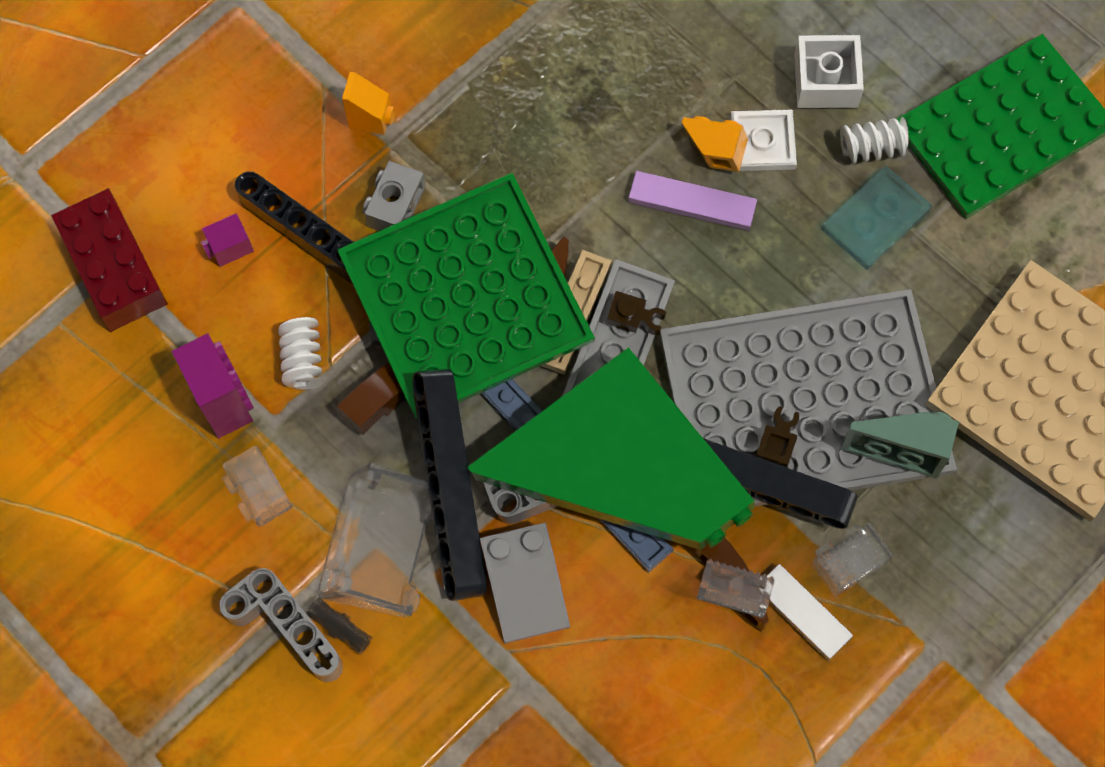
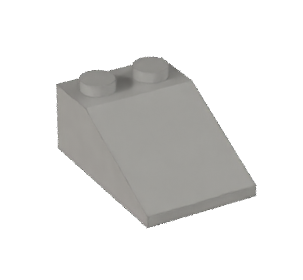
M546 522L480 538L505 644L570 628Z

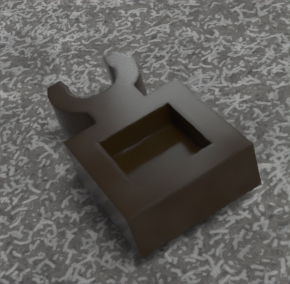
M616 291L605 324L634 333L637 332L640 325L648 333L659 335L662 327L653 324L651 320L653 318L664 320L666 311L661 308L645 309L647 300Z
M779 406L773 416V423L776 428L766 425L756 457L788 467L798 435L789 431L796 428L799 421V413L795 412L792 420L786 422L781 419L783 407Z

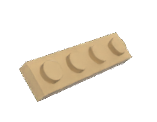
M582 250L568 285L588 322L612 266V260ZM575 351L546 363L542 367L565 375Z

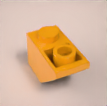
M695 116L694 118L683 117L682 124L688 137L709 168L740 171L748 142L743 125L732 120L717 122L702 116Z

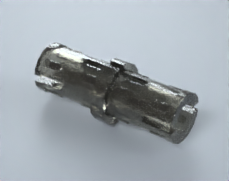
M320 597L310 605L309 611L306 612L310 618L329 631V636L333 639H340L359 655L367 649L371 643L370 641L373 639L371 635L351 622L350 616L346 613H339Z

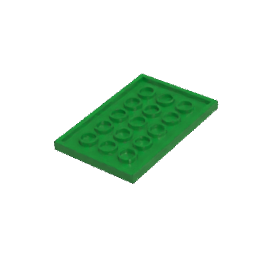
M1044 34L1037 36L897 118L898 122L902 117L905 118L908 127V146L965 219H968L1105 136V108Z

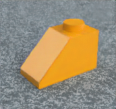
M350 72L342 96L349 128L385 135L387 125H392L395 117V107L391 106L389 93L359 74Z

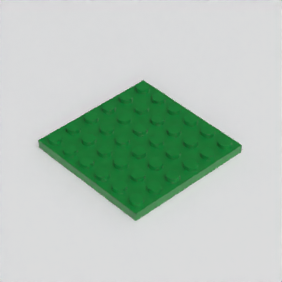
M513 172L337 250L417 422L412 387L415 372L450 369L455 380L458 403H461L595 342V337Z

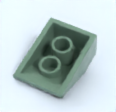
M921 412L852 422L840 450L937 479L950 459L959 421L952 420L948 414L942 412Z

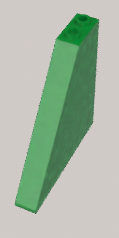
M629 347L468 466L471 475L476 481L699 550L706 545L712 548L726 537L724 532L734 524L740 527L753 516L751 511L754 510L755 504L753 498Z

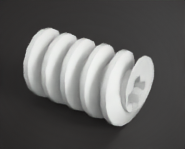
M902 117L899 122L895 118L889 119L887 124L885 121L879 120L875 126L872 122H866L863 128L857 123L852 125L851 131L847 125L841 126L840 144L843 155H849L852 164L857 162L858 154L862 155L864 162H868L870 152L874 153L876 160H881L882 151L884 150L889 159L893 158L894 149H898L900 156L904 157L908 147V127L905 118Z
M302 317L291 319L281 324L278 328L279 336H281L279 340L281 348L280 358L282 360L280 366L283 372L281 380L287 387L306 390L318 388L323 384L322 379L313 378L322 373L321 367L313 366L321 361L320 355L313 354L321 349L319 343L312 342L320 337L318 331L311 330L319 325L318 320L314 318Z

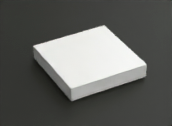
M793 110L731 111V120L743 125L748 137L740 171L796 170Z

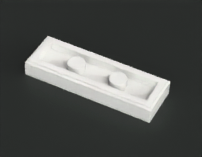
M780 564L757 585L761 596L828 661L853 637Z

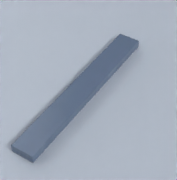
M513 379L480 393L515 431L542 412V409ZM597 518L648 573L673 552V548L663 538Z

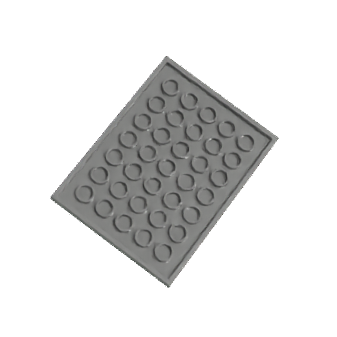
M911 289L661 329L660 339L673 402L704 439L756 457L766 425L776 428L773 423V416L775 410L780 406L783 407L781 419L786 422L792 420L795 412L799 413V421L796 428L789 431L798 435L787 468L851 491L931 478L840 450L852 422L921 412H934L925 405L936 390V384ZM951 451L950 459L939 476L955 474L957 471L953 451ZM753 499L755 501L754 507L767 505V503Z

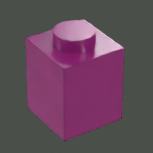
M237 213L202 228L206 240L201 243L208 258L215 257L220 267L254 252Z

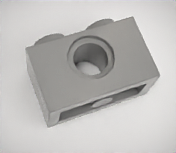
M389 161L385 170H380L375 181L376 190L373 196L367 197L364 203L363 214L365 215L367 226L381 231L412 217L426 188L424 173ZM391 196L399 197V199L394 202L386 201V199Z

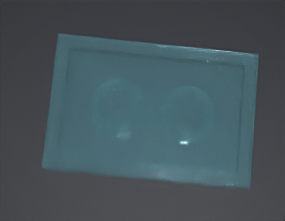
M885 166L822 225L821 230L868 270L931 210L932 205L889 167Z

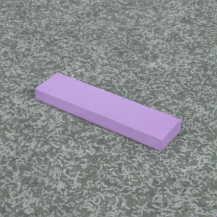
M636 171L628 203L750 231L757 199Z

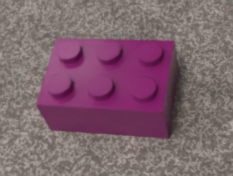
M207 333L172 350L201 411L218 439L253 422L249 411L254 409L220 341L213 343Z

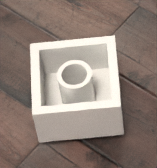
M860 35L798 36L794 54L797 108H858L864 90Z

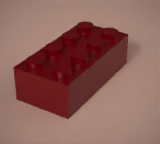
M109 188L51 215L101 319L110 332L168 305Z

